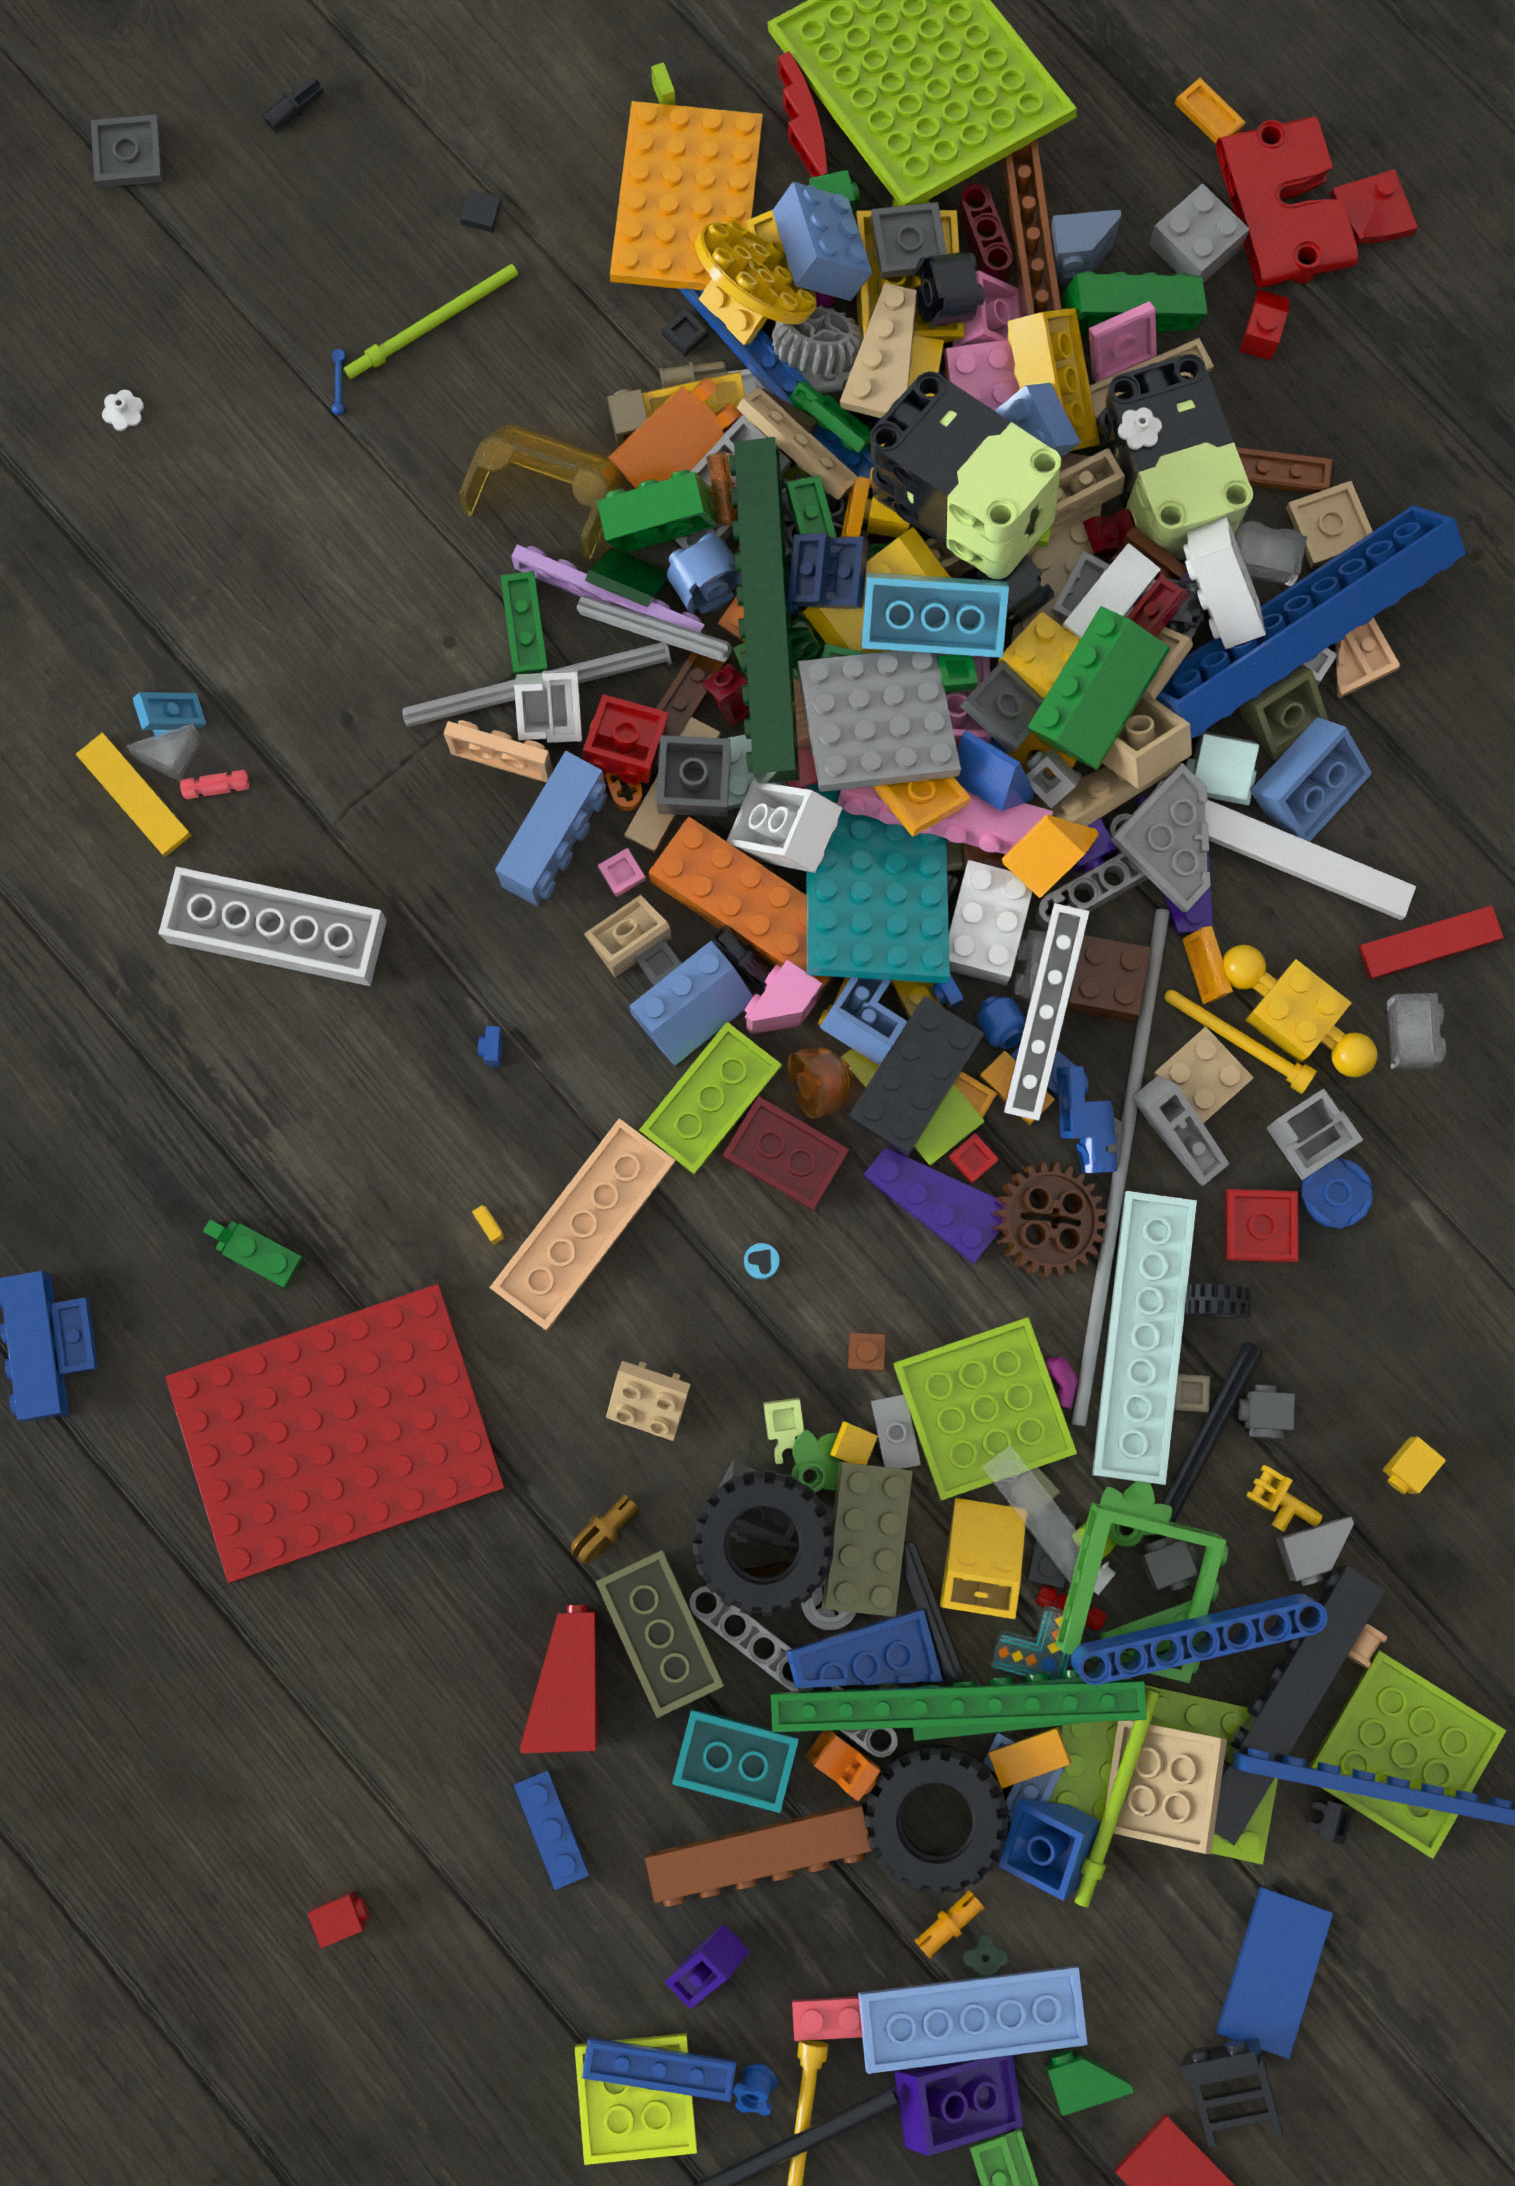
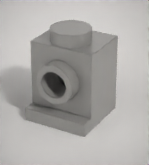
M1052 748L1045 754L1041 750L1037 751L1025 763L1029 768L1025 774L1033 791L1051 809L1077 786L1082 776L1078 771L1075 772ZM1048 767L1055 776L1049 775L1046 772V768Z

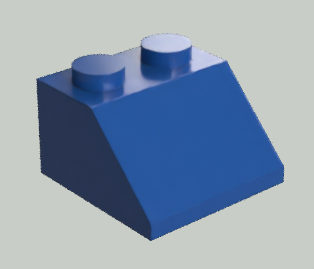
M1020 1799L1017 1803L998 1867L1064 1901L1079 1889L1083 1877L1080 1871L1085 1857L1090 1856L1101 1820L1069 1804Z

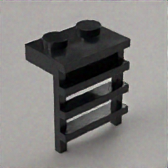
M1259 2038L1248 2041L1245 2039L1234 2040L1223 2046L1213 2048L1200 2047L1190 2050L1185 2054L1181 2064L1184 2082L1191 2081L1209 2148L1217 2146L1213 2131L1271 2120L1275 2135L1283 2134L1278 2108L1275 2105L1272 2094V2086L1269 2083L1266 2072V2064L1263 2061L1260 2050ZM1259 2075L1261 2086L1204 2097L1201 2085ZM1265 2097L1268 2109L1210 2120L1207 2108Z

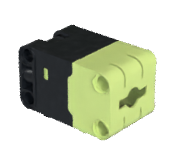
M1184 354L1114 377L1109 385L1105 399L1106 408L1100 414L1097 430L1102 451L1109 448L1125 475L1123 493L1119 495L1123 508L1131 511L1135 527L1178 561L1186 558L1183 545L1188 544L1187 532L1227 516L1235 536L1252 501L1253 491L1202 358L1194 354ZM1180 373H1190L1191 375H1193L1194 379H1191L1189 376L1186 375L1182 376ZM1118 392L1124 393V394L1117 395V396L1115 395V393H1118ZM1142 407L1151 410L1153 417L1158 418L1162 423V428L1157 434V443L1152 447L1142 446L1138 450L1131 449L1127 445V440L1121 439L1118 435V428L1122 424V415L1127 410L1137 411Z
M928 371L919 375L873 427L870 435L871 456L876 463L872 470V494L874 498L894 511L904 521L913 524L950 549L957 557L981 570L988 577L1003 579L1010 575L1013 569L1055 521L1061 467L1059 453L944 378L941 374ZM931 393L935 394V396H926L925 394Z

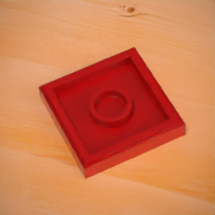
M1227 1189L1225 1191V1261L1297 1263L1298 1191Z

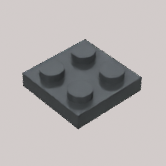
M157 114L91 120L94 182L97 188L163 182L160 121Z
M938 202L871 209L870 220L880 279L915 275L916 266L920 258L947 254Z
M1002 660L966 698L960 707L1011 755L1031 733L1028 725L1044 699Z

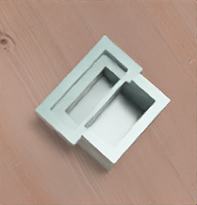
M1205 732L1197 737L1193 758H1187L1186 767L1207 787L1208 798L1249 805L1252 795L1250 790L1254 786L1257 773L1254 767L1259 744L1251 740Z

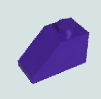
M723 1924L686 1958L666 1979L665 1983L689 2009H692L724 1983L750 1951Z

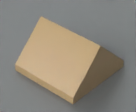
M641 895L584 933L587 940L615 978L636 964L635 958L664 939L667 942L672 939L671 929L667 921Z

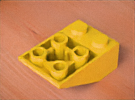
M955 1498L940 1607L1010 1619L1016 1618L1027 1509Z

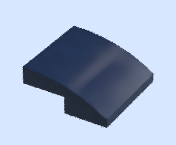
M826 533L794 535L787 603L817 608L862 609L869 541L865 537L831 538Z

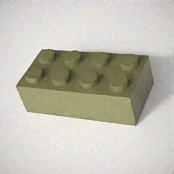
M664 1550L596 1581L656 1718L724 1686L723 1679Z

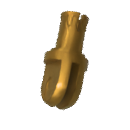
M623 1494L602 1517L600 1515L597 1517L593 1515L589 1519L590 1523L572 1542V1555L578 1557V1561L584 1564H590L595 1561L610 1545L614 1546L619 1541L617 1538L619 1534L617 1532L640 1511L638 1506L632 1500L629 1501V1497Z

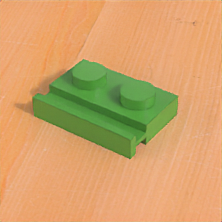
M1020 2128L1006 2134L1002 2133L969 2144L981 2186H1039Z

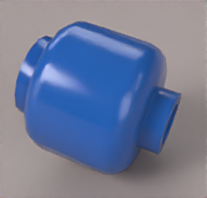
M992 996L983 1001L980 1005L981 1010L976 1017V1024L984 1033L988 1043L993 1047H1002L1003 1049L1011 1048L1020 1043L1026 1017L1014 999L1006 996L1000 998Z

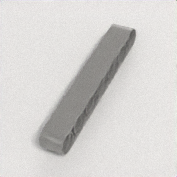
M702 1586L693 1592L690 1598V1608L697 1618L791 1692L812 1691L813 1687H795L794 1681H790L783 1676L782 1668L788 1662L786 1651L792 1649L789 1645L749 1614L740 1612L741 1609L733 1605L728 1607L722 1603L721 1598L715 1592L713 1595L717 1600L716 1608L710 1613L699 1611L696 1606L697 1596L703 1592H710V1590L706 1586ZM739 1615L745 1620L746 1628L743 1633L734 1636L725 1630V1620L729 1616ZM762 1637L770 1639L775 1646L773 1654L767 1658L758 1657L753 1650L755 1641ZM841 1686L831 1687L832 1690H845ZM893 1728L884 1729L890 1734V1742L883 1749H876L870 1743L872 1733L878 1729L841 1730L876 1757L889 1756L895 1751L898 1738Z

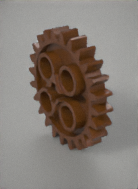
M1045 1162L1038 1163L1036 1171L1032 1166L1023 1168L1024 1176L1020 1173L1013 1174L1011 1177L1015 1185L1007 1183L1002 1186L1008 1195L996 1197L995 1199L1003 1206L1002 1210L992 1213V1215L1001 1218L1002 1222L993 1226V1230L1003 1231L1004 1234L997 1243H1008L1010 1246L1004 1254L1005 1257L1016 1254L1017 1259L1014 1266L1020 1267L1028 1263L1027 1273L1033 1274L1039 1268L1040 1277L1043 1278L1049 1277L1051 1270L1054 1277H1061L1064 1275V1269L1070 1274L1077 1272L1076 1264L1087 1266L1089 1263L1085 1254L1089 1256L1098 1254L1092 1244L1104 1242V1239L1097 1234V1230L1107 1228V1224L1098 1221V1216L1104 1215L1107 1211L1096 1208V1204L1103 1197H1092L1090 1194L1095 1184L1091 1183L1084 1186L1082 1184L1085 1178L1084 1173L1072 1177L1073 1166L1064 1167L1061 1171L1059 1162L1051 1163L1049 1169ZM1032 1191L1036 1192L1040 1198V1205L1037 1209L1032 1207L1029 1202V1195ZM1065 1196H1069L1073 1201L1074 1208L1071 1213H1068L1063 1207ZM1024 1213L1036 1217L1049 1215V1218L1072 1219L1077 1220L1079 1226L1066 1223L1051 1225V1222L1043 1220H1023L1020 1215ZM1029 1226L1034 1228L1037 1233V1240L1034 1244H1031L1026 1238V1230ZM1062 1231H1066L1070 1236L1071 1242L1068 1248H1064L1060 1243Z

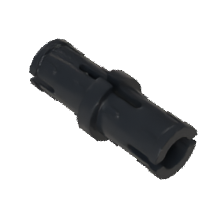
M724 925L723 929L720 927L711 937V941L731 960L732 966L744 973L757 989H760L762 985H767L765 980L771 970L754 954V948L750 944L746 945L728 925Z

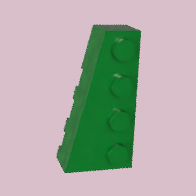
M1085 271L1076 274L1060 296L1061 310L1076 308L1080 335L1086 334V340H1089L1090 327L1149 301L1155 307L1156 333L1194 330L1208 314L1202 276H1189L1186 273L1163 276L1154 272L1142 275H1127L1125 272L1096 274L1093 271Z

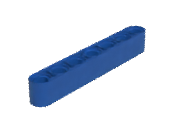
M1295 1594L1084 1643L1077 1646L1073 1651L1071 1665L1086 1683L1100 1685L1314 1635L1324 1629L1328 1616L1326 1609L1319 1602L1308 1595ZM1311 1606V1617L1304 1622H1300L1301 1611L1305 1607ZM1276 1614L1277 1621L1275 1626L1269 1630H1264L1265 1619L1270 1615ZM1235 1623H1241L1240 1633L1234 1638H1228L1229 1628ZM1200 1631H1205V1641L1199 1646H1192L1193 1636ZM1170 1640L1169 1650L1162 1655H1157L1156 1647L1159 1642ZM1127 1648H1134L1133 1658L1127 1663H1120L1121 1653ZM1092 1656H1097L1099 1658L1097 1667L1092 1671H1084L1083 1665L1085 1661Z

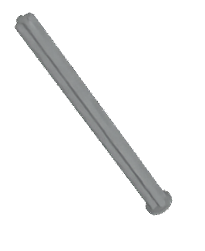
M660 642L550 671L578 669V684L663 662H668V665H670L672 662L667 643ZM515 680L405 707L402 711L406 726L411 727L515 700Z

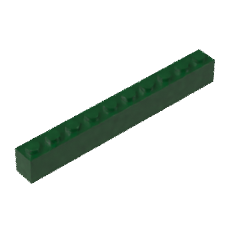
M775 437L735 441V455H729V467L731 476H736V487H731L733 508H738V520H733V534L735 541H740V552L735 553V567L737 574H742V585H737V601L739 607L743 606L744 618H739L738 625L741 640L745 639L746 651L740 653L742 672H747L748 685L742 686L743 702L745 706H749L750 718L744 719L745 736L747 740L751 739L752 752L746 753L748 773L754 774L758 784L800 780L789 603H787L788 578L780 451Z

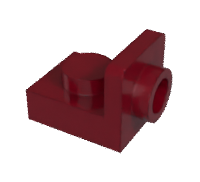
M1123 509L1112 516H1093L1083 521V525L1094 554H1114L1129 531L1135 527V522L1131 511Z
M726 665L703 682L705 689L715 698L724 720L731 727L750 715L749 706L744 705L742 686L748 685V681L732 665Z

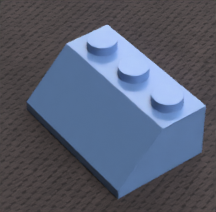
M1317 717L1250 791L1263 813L1289 834L1310 842L1369 778L1372 772L1348 729L1345 726Z
M710 941L633 1002L629 1008L631 1015L674 1067H676L716 1035L726 1022L731 1023L742 1014L753 996L732 964L716 945Z

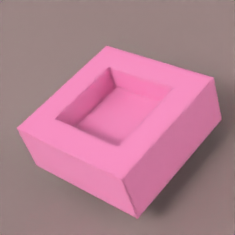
M628 848L598 865V869L615 897L646 880Z

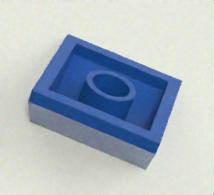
M967 730L962 734L957 749L961 771L960 775L954 778L963 788L1000 811L1024 804L1035 797L1020 762Z

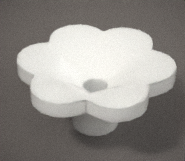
M121 390L117 395L111 394L105 398L104 404L106 408L102 412L105 422L113 424L114 428L118 431H124L129 426L140 424L142 421L140 413L144 409V404L140 398L133 397L129 390Z
M1142 407L1137 411L1127 410L1122 415V424L1118 428V435L1121 439L1127 440V445L1131 449L1138 450L1142 446L1152 447L1157 443V434L1162 428V423L1158 418L1153 417L1151 410Z

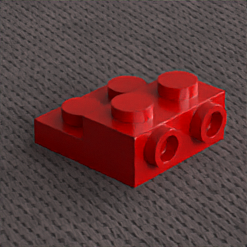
M602 694L583 748L582 760L601 769L603 776L609 772L619 775L622 781L630 785H638L640 782L649 784L658 757L660 735L664 734L669 712Z

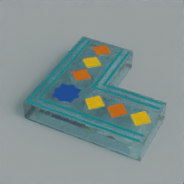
M1045 1605L1036 1639L1000 1629L991 1667L1025 1677L1029 1674L1048 1673L1049 1679L1064 1678L1063 1671L1067 1670L1071 1654L1063 1653L1055 1644L1064 1610Z

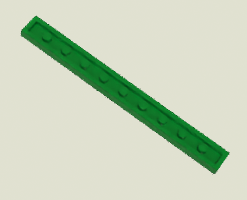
M1144 1680L1113 1681L1100 1685H1091L1086 1682L771 1693L772 1732L1147 1720Z

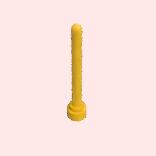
M1168 990L1165 993L1164 998L1167 1003L1287 1077L1286 1081L1291 1083L1290 1087L1300 1094L1305 1091L1316 1074L1317 1070L1306 1063L1303 1066L1299 1063L1292 1064L1175 990Z
M799 2041L797 2057L800 2059V2066L803 2067L794 2135L809 2128L811 2125L818 2069L822 2068V2063L827 2061L829 2046L822 2041ZM807 2151L791 2158L787 2186L803 2185Z

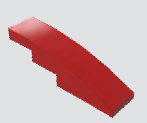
M788 51L778 56V76L786 87L783 89V108L791 119L788 122V140L812 178L826 175L825 144L817 109L805 78L792 54Z

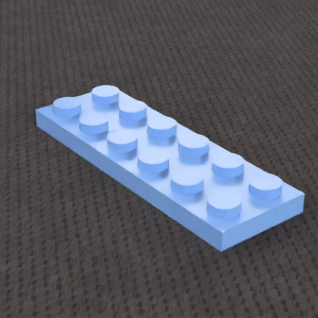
M1075 1965L858 1993L865 2069L868 2074L1087 2045L1079 1967Z

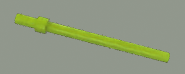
M513 264L508 265L379 346L374 344L364 351L365 355L343 368L345 373L351 380L372 366L376 369L387 362L386 358L517 277L519 274Z
M1145 1689L1147 1720H1135L1090 1856L1084 1859L1080 1871L1083 1877L1074 1901L1080 1906L1089 1907L1097 1880H1102L1106 1864L1103 1862L1160 1692L1156 1690Z

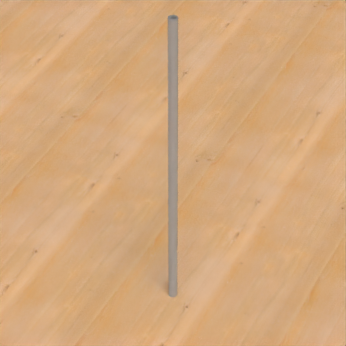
M1156 909L1150 943L1151 948L1121 1119L1123 1126L1119 1167L1112 1174L1105 1217L1107 1228L1103 1229L1102 1238L1104 1242L1101 1243L1071 1423L1086 1427L1138 1106L1132 1099V1096L1141 1090L1170 911L1165 909Z

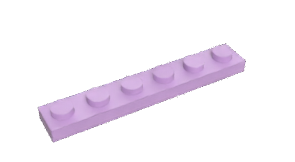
M517 545L511 556L514 569L521 572L534 571L535 578L579 597L587 595L705 634V624L701 623V619L694 614L688 612L680 614L670 610L669 605L658 599H655L649 607H645L585 581L587 574L578 571L574 564L563 559H559L558 562L552 560L536 547L528 546L524 548Z

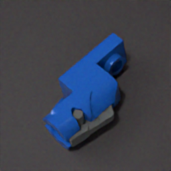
M1083 1066L1057 1068L1061 1138H1079V1143L1076 1144L1081 1164V1173L1117 1171L1120 1160L1123 1124L1114 1117L1111 1101H1085V1094L1088 1091V1079L1086 1074H1084Z

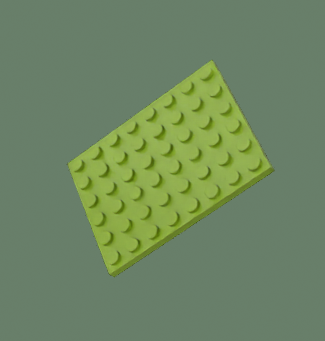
M807 0L767 22L768 32L784 53L790 51L805 81L899 206L922 204L1077 116L1075 105L991 0Z

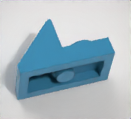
M139 692L132 698L142 730H153L157 741L206 725L197 693Z

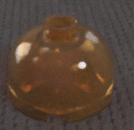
M817 1046L801 1049L789 1056L787 1064L790 1083L797 1082L800 1092L794 1094L802 1111L809 1118L827 1116L844 1104L849 1094L850 1081L853 1078L852 1070L846 1061H842L831 1049Z

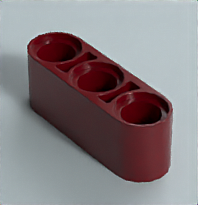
M978 183L970 184L962 191L959 206V219L970 249L975 256L978 270L1006 282L1009 278L1013 260L1007 236L988 188ZM976 203L979 204L981 207L973 208L968 204ZM987 232L992 236L986 238L979 235V233ZM996 261L1000 262L1003 266L994 267L990 263Z

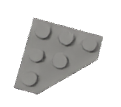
M1183 763L1179 764L1113 834L1110 840L1182 912H1186L1210 887V872H1207L1209 831L1208 823H1206L1205 819L1207 787Z

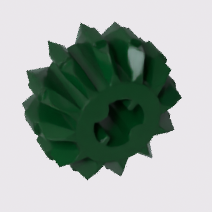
M801 616L794 621L793 619L790 621L793 668L797 673L798 661L822 659L826 644L810 621Z

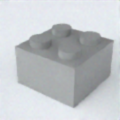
M1202 183L1154 226L1149 246L1177 273H1186L1189 276H1202L1204 283L1243 248L1249 228Z

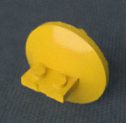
M730 220L728 224L712 222L701 230L695 242V249L699 260L712 279L699 300L726 324V328L743 345L752 343L768 318L786 324H801L810 318L817 304L815 293L812 290L795 286L791 270H788L782 263V260L786 262L783 245L776 241H770L769 243L760 236L746 230L741 223L735 220Z

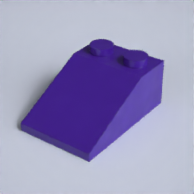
M1013 2055L894 2070L897 2093L900 2100L899 2107L905 2148L930 2156L1024 2127Z

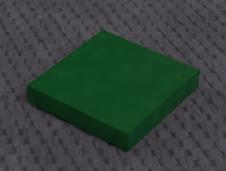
M609 548L588 570L585 579L590 584L645 607H649L669 584L667 579L668 571L612 548Z

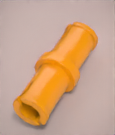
M968 1890L946 1912L942 1910L937 1914L939 1919L914 1941L926 1956L931 1959L953 1936L957 1939L962 1934L960 1930L985 1908L974 1897V1894Z

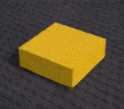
M482 1205L472 1211L493 1245L505 1239V1235L486 1206Z
M843 1422L830 1455L848 1463L867 1465L878 1436L850 1423Z

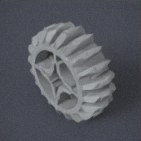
M820 305L815 308L813 314L804 323L786 324L776 321L772 333V345L774 346V353L780 356V361L788 362L790 368H798L801 370V373L805 371L810 372L813 376L815 374H823L825 377H828L830 373L840 376L841 372H850L851 367H853L854 360H856L862 344L863 335L861 334V327L855 325L854 319L846 318V313H838L834 311V308L826 309Z

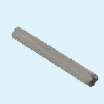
M587 595L581 596L577 604V610L580 615L722 662L727 661L732 652V647L727 641Z

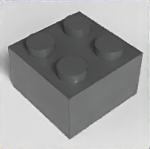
M660 735L657 787L658 814L728 817L731 762L730 739Z

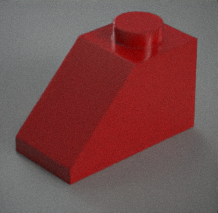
M1260 289L1257 290L1239 352L1271 361L1280 341L1288 314L1290 298Z

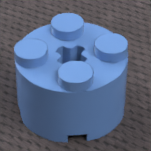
M714 532L704 535L698 543L687 549L681 548L676 550L668 559L671 565L667 572V579L691 614H694V610L699 609L701 614H706L722 607L735 597L732 590L738 584L742 585V574H737L735 556L726 542L718 538Z

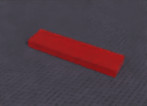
M1488 906L1362 944L1358 949L1369 980L1494 943L1502 940L1504 937L1493 907Z

